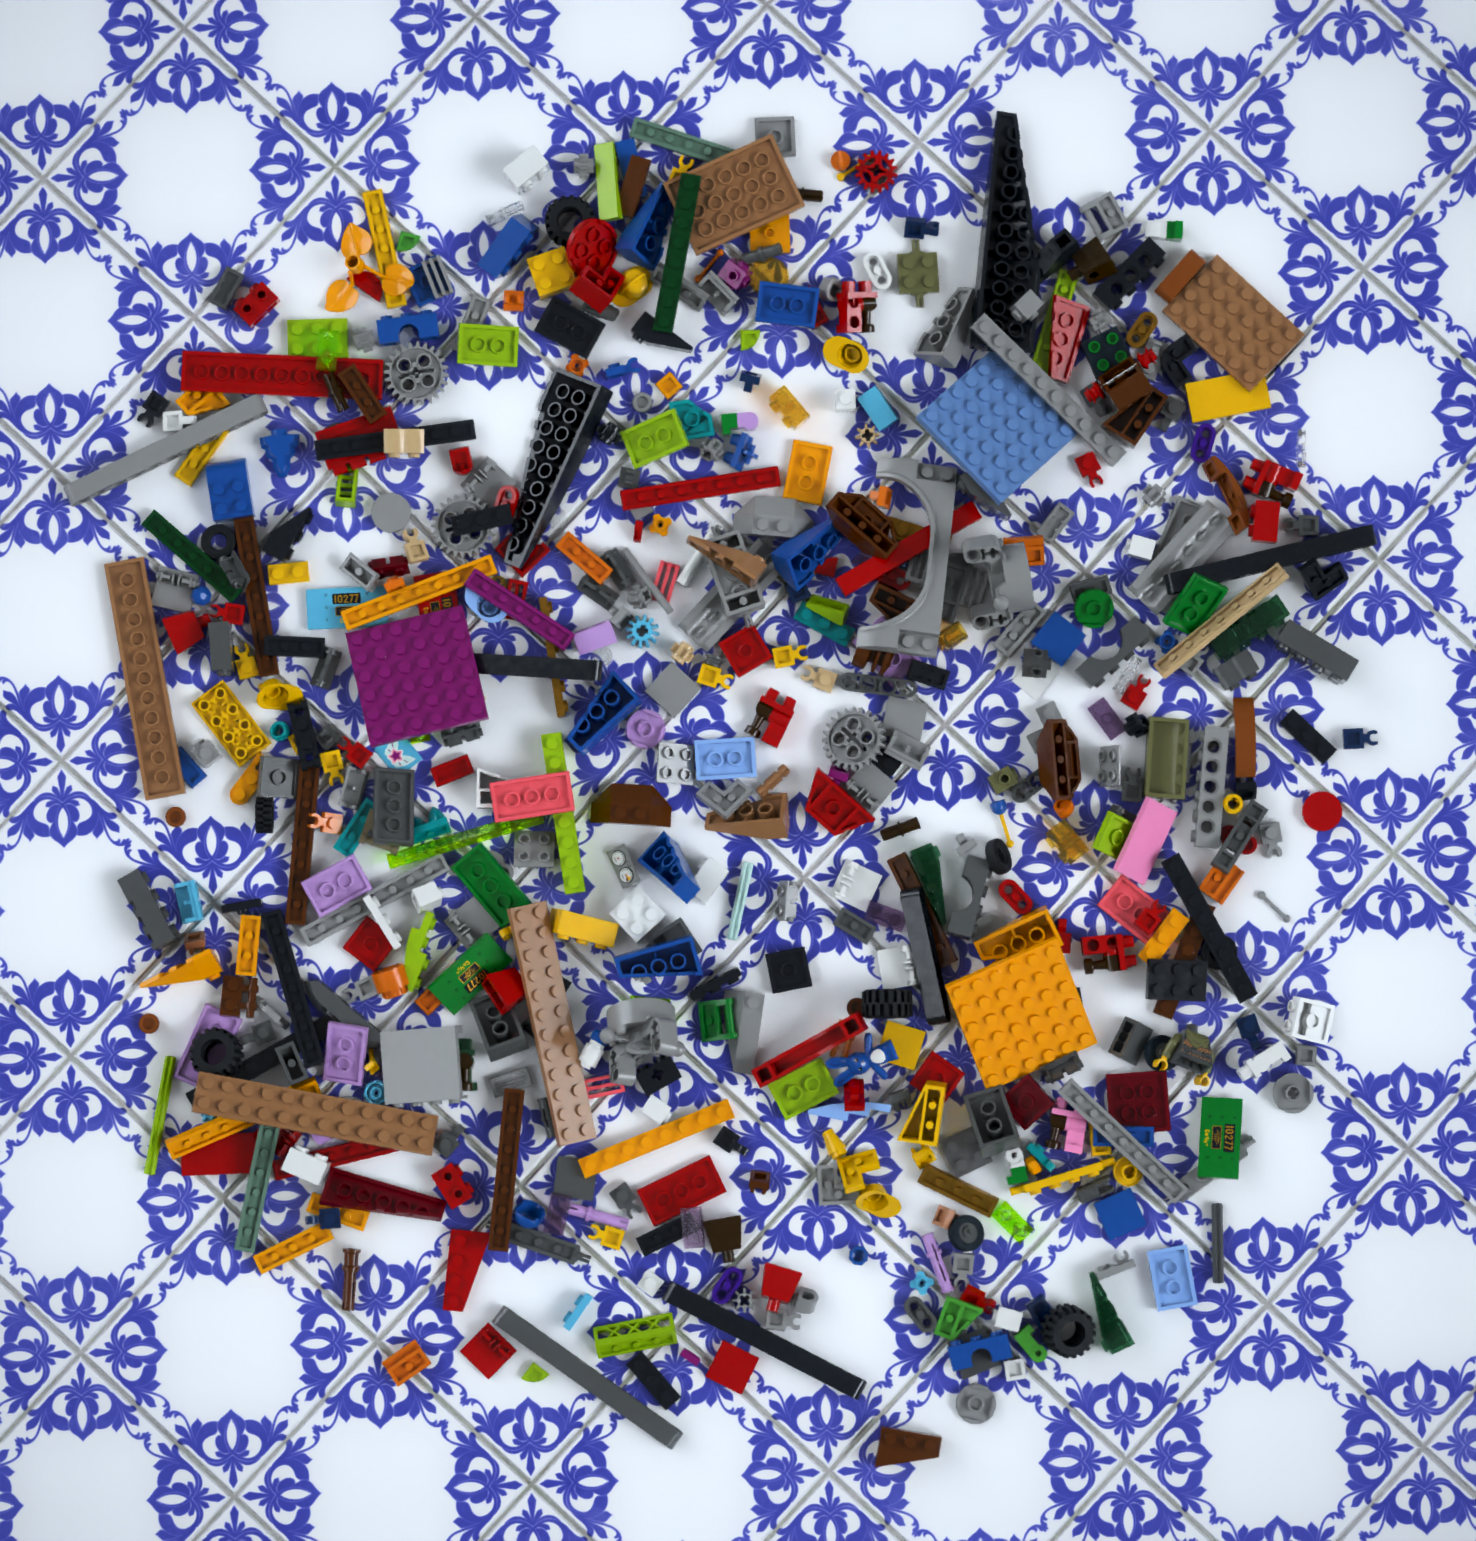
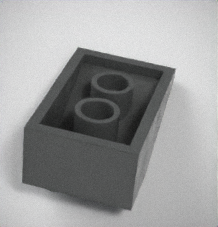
M967 472L959 476L957 487L962 495L966 494L969 499L1004 521L1010 519L1012 514L1004 501L998 506Z
M489 995L469 1001L491 1062L529 1048L514 1007L501 1015Z
M1002 1084L963 1096L982 1159L1021 1147L1020 1136Z

